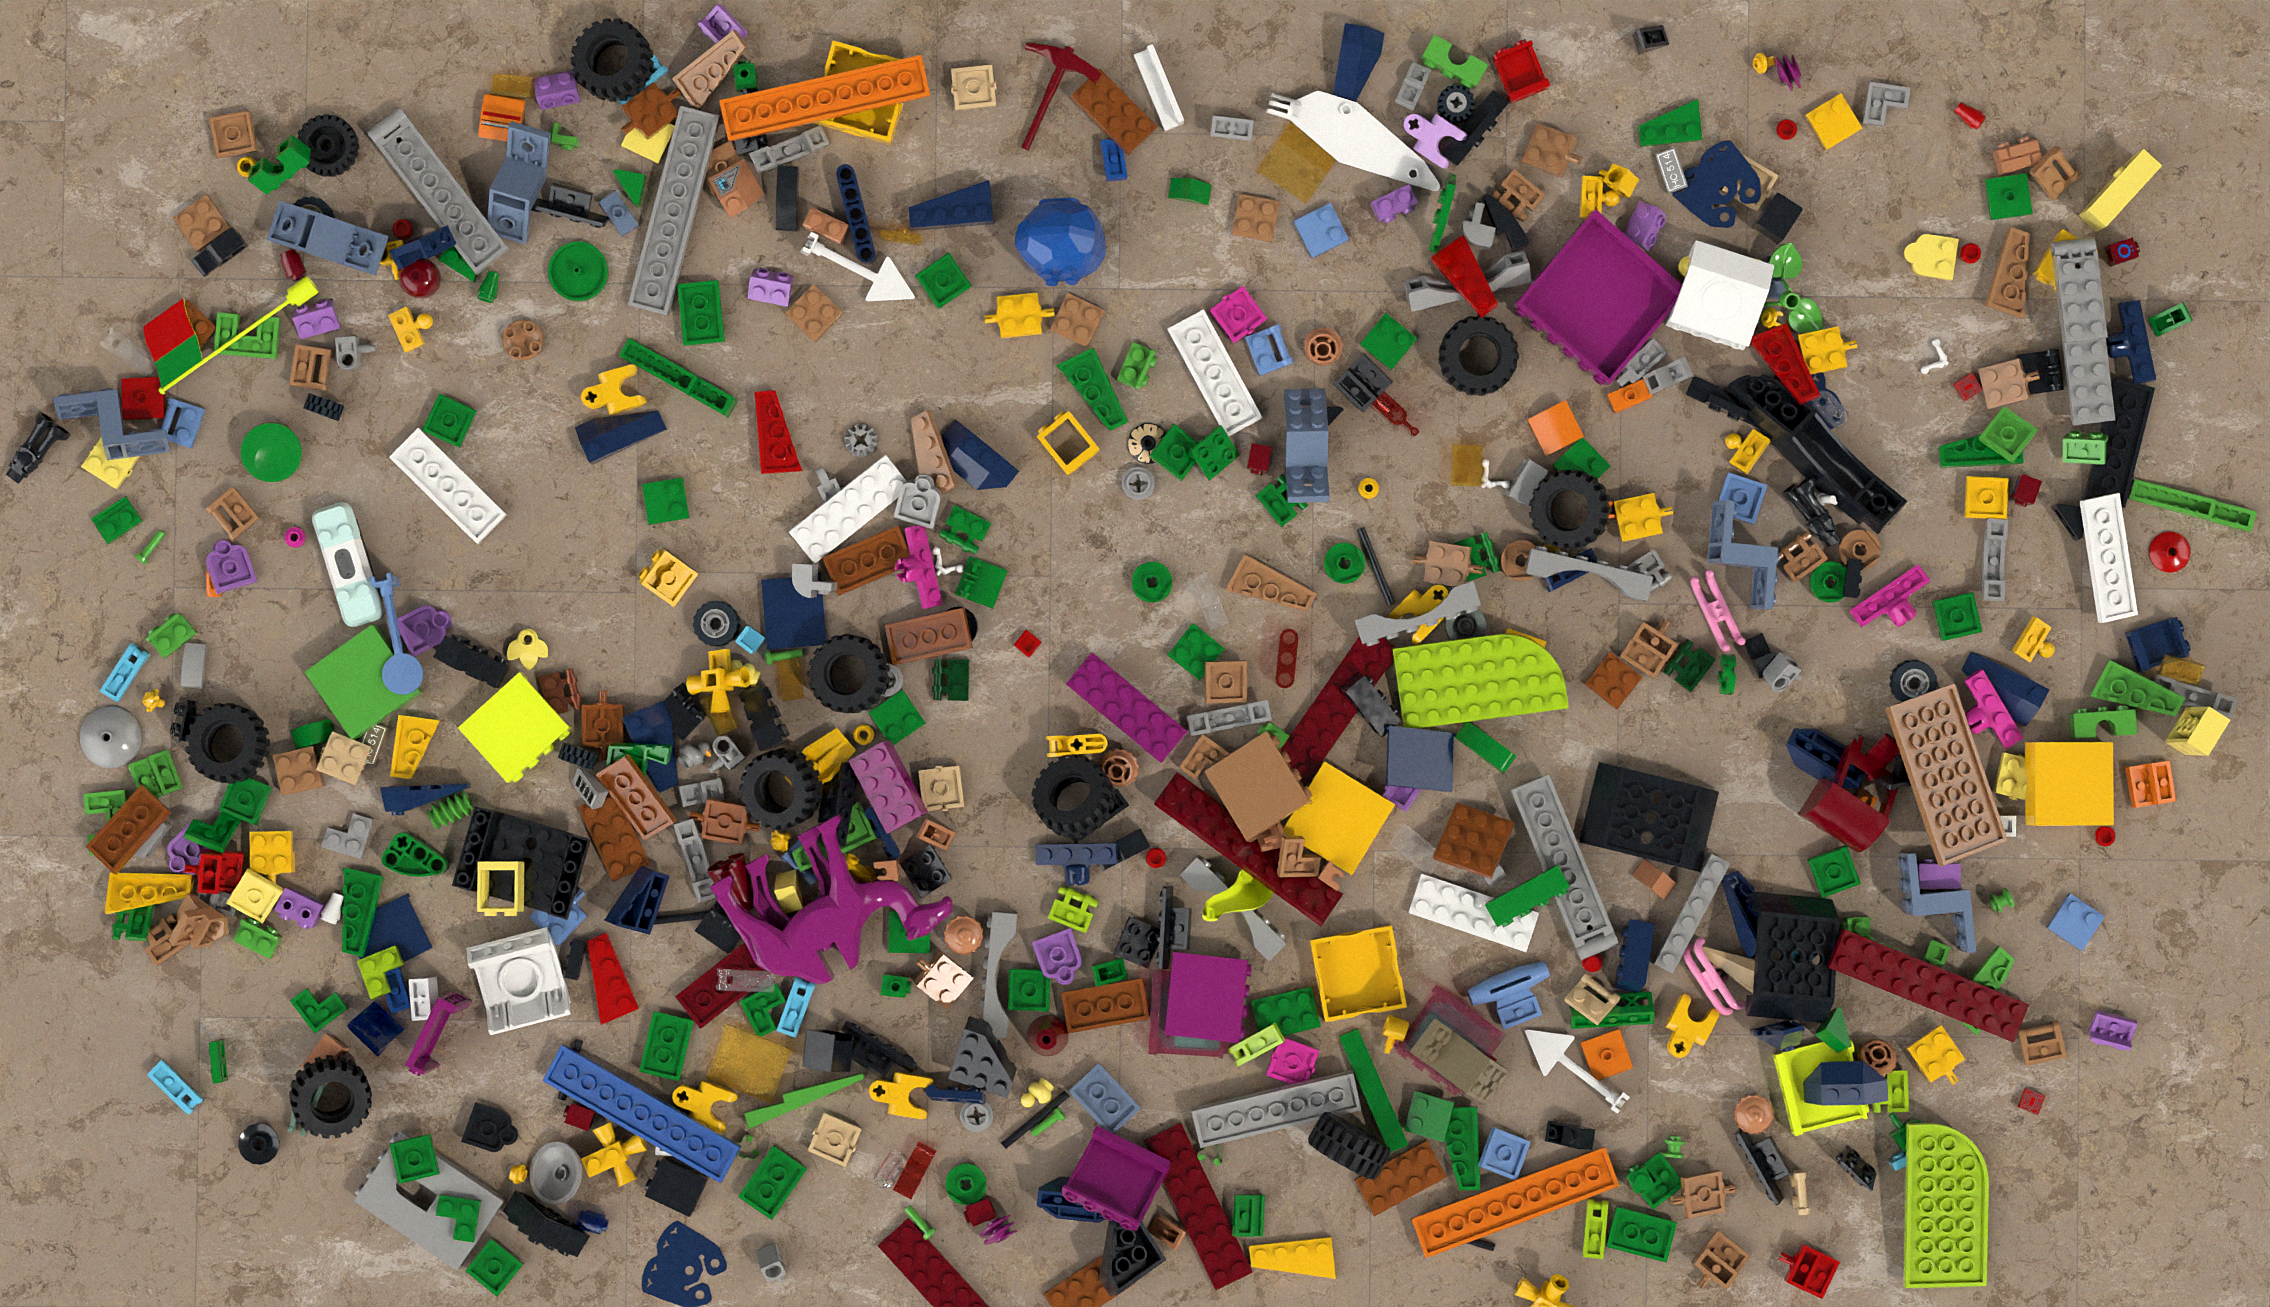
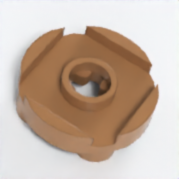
M1850 531L1841 539L1838 545L1839 557L1845 566L1847 558L1861 559L1863 570H1867L1873 567L1880 557V542L1869 531ZM1856 545L1859 547L1864 546V554L1862 556L1855 554Z
M1517 540L1505 547L1501 554L1500 563L1507 577L1515 581H1527L1534 577L1524 574L1527 563H1524L1523 567L1516 563L1519 555H1523V558L1528 560L1530 549H1535L1536 547L1533 543L1526 540Z

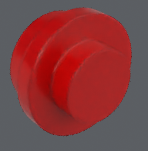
M1785 119L1778 123L1776 133L1779 138L1790 140L1796 135L1797 126L1792 120Z
M399 219L393 224L392 232L396 238L406 240L413 234V225L406 219Z
M1968 243L1961 248L1960 257L1965 263L1973 264L1980 259L1981 250L1978 245Z
M2101 826L2095 831L2094 838L2097 844L2106 847L2114 843L2116 834L2111 827Z
M1152 848L1146 854V862L1152 868H1160L1166 862V854L1160 848Z
M1595 954L1583 959L1582 965L1588 972H1597L1603 965V959L1599 954Z

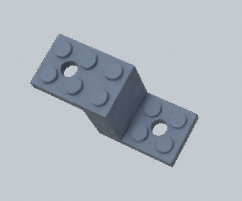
M511 121L508 127L506 158L490 187L487 221L500 237L526 245L529 239L531 209L547 179L551 133Z
M279 201L267 240L376 276L389 236Z
M105 388L99 392L82 391L75 395L60 394L58 397H53L58 420L99 415L103 448L107 460L170 452L166 430L152 429L145 433L134 431L125 435L121 403L117 389Z
M1325 388L1284 389L1286 422L1285 467L1288 503L1329 502L1327 469L1328 419Z
M1735 501L1712 502L1707 563L1753 568L1750 609L1772 610L1776 602L1774 587L1778 581L1776 565L1780 559L1778 547L1731 543V539L1734 537V527L1732 525L1733 518L1736 516Z
M1899 853L1900 857L1897 858V866L1902 874V878H1899L1900 890H1903L1904 899H1901L1902 910L1905 911L1906 915L1911 916L1955 912L1953 914L1954 927H1957L1958 934L1955 935L1956 947H1959V951L1967 953L1976 952L1970 890L1961 888L1920 892L1916 853Z

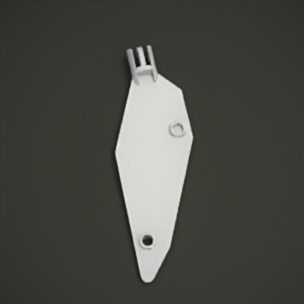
M1321 91L1313 92L1297 100L1274 93L1271 94L1272 98L1290 103V105L1269 101L1268 105L1287 111V114L1268 108L1266 113L1291 120L1338 162L1431 191L1439 190L1440 184L1425 161L1357 102ZM1414 170L1417 174L1416 177H1410L1409 172Z

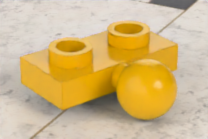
M1581 177L1579 218H1586L1595 209L1602 213V202L1609 207L1616 206L1619 203L1620 196L1616 191L1610 190L1602 194L1603 177Z
M404 307L388 315L405 353L425 345L419 328L429 329L432 326L433 318L430 314L421 313L415 321L409 307Z
M1755 429L1750 432L1744 442H1742L1741 437L1737 433L1728 434L1725 438L1726 446L1730 449H1738L1729 463L1747 475L1771 440Z
M2032 616L2013 647L2012 652L2029 663L2037 651L2044 658L2051 657L2055 652V647L2051 642L2043 641L2052 627L2039 618Z

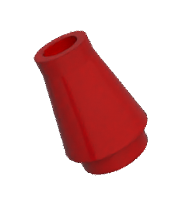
M1962 102L1954 111L1970 129L1974 128L1977 130L1986 119L1982 111Z

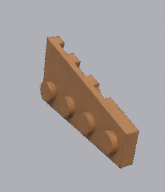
M736 30L730 32L672 78L693 109L700 111L748 47Z
M2013 227L2007 229L1985 301V307L2020 319L2025 318V311L2023 309L2024 301H2026V262L2029 255L2030 233Z
M926 410L911 418L919 475L927 474L931 476L934 480V487L938 488L942 495L959 487L931 410Z
M1244 554L1225 589L1226 591L1259 598L1306 612L1317 595V592L1247 554Z

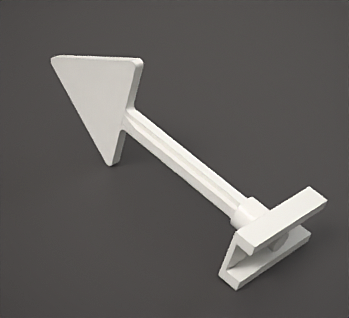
M813 232L808 235L805 247L800 251V253L806 256L811 252L818 256L822 255L873 281L865 298L866 301L915 298L889 257L885 258L878 274L825 248L824 244L817 241L819 235Z
M1525 1030L1544 1076H1547L1556 1062L1559 1061L1604 1095L1605 1099L1612 1104L1611 1109L1617 1114L1620 1110L1615 1106L1617 1105L1621 1108L1625 1103L1621 1098L1623 1097L1628 1101L1630 1097L1624 1092L1620 1095L1613 1089H1608L1564 1055L1566 1049L1575 1039L1574 1036Z

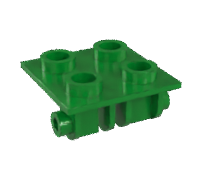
M1222 425L1218 428H1213V431L1204 436L1203 440H1199V444L1189 448L1188 455L1196 460L1208 481L1240 456Z
M969 556L955 595L993 609L1008 570Z

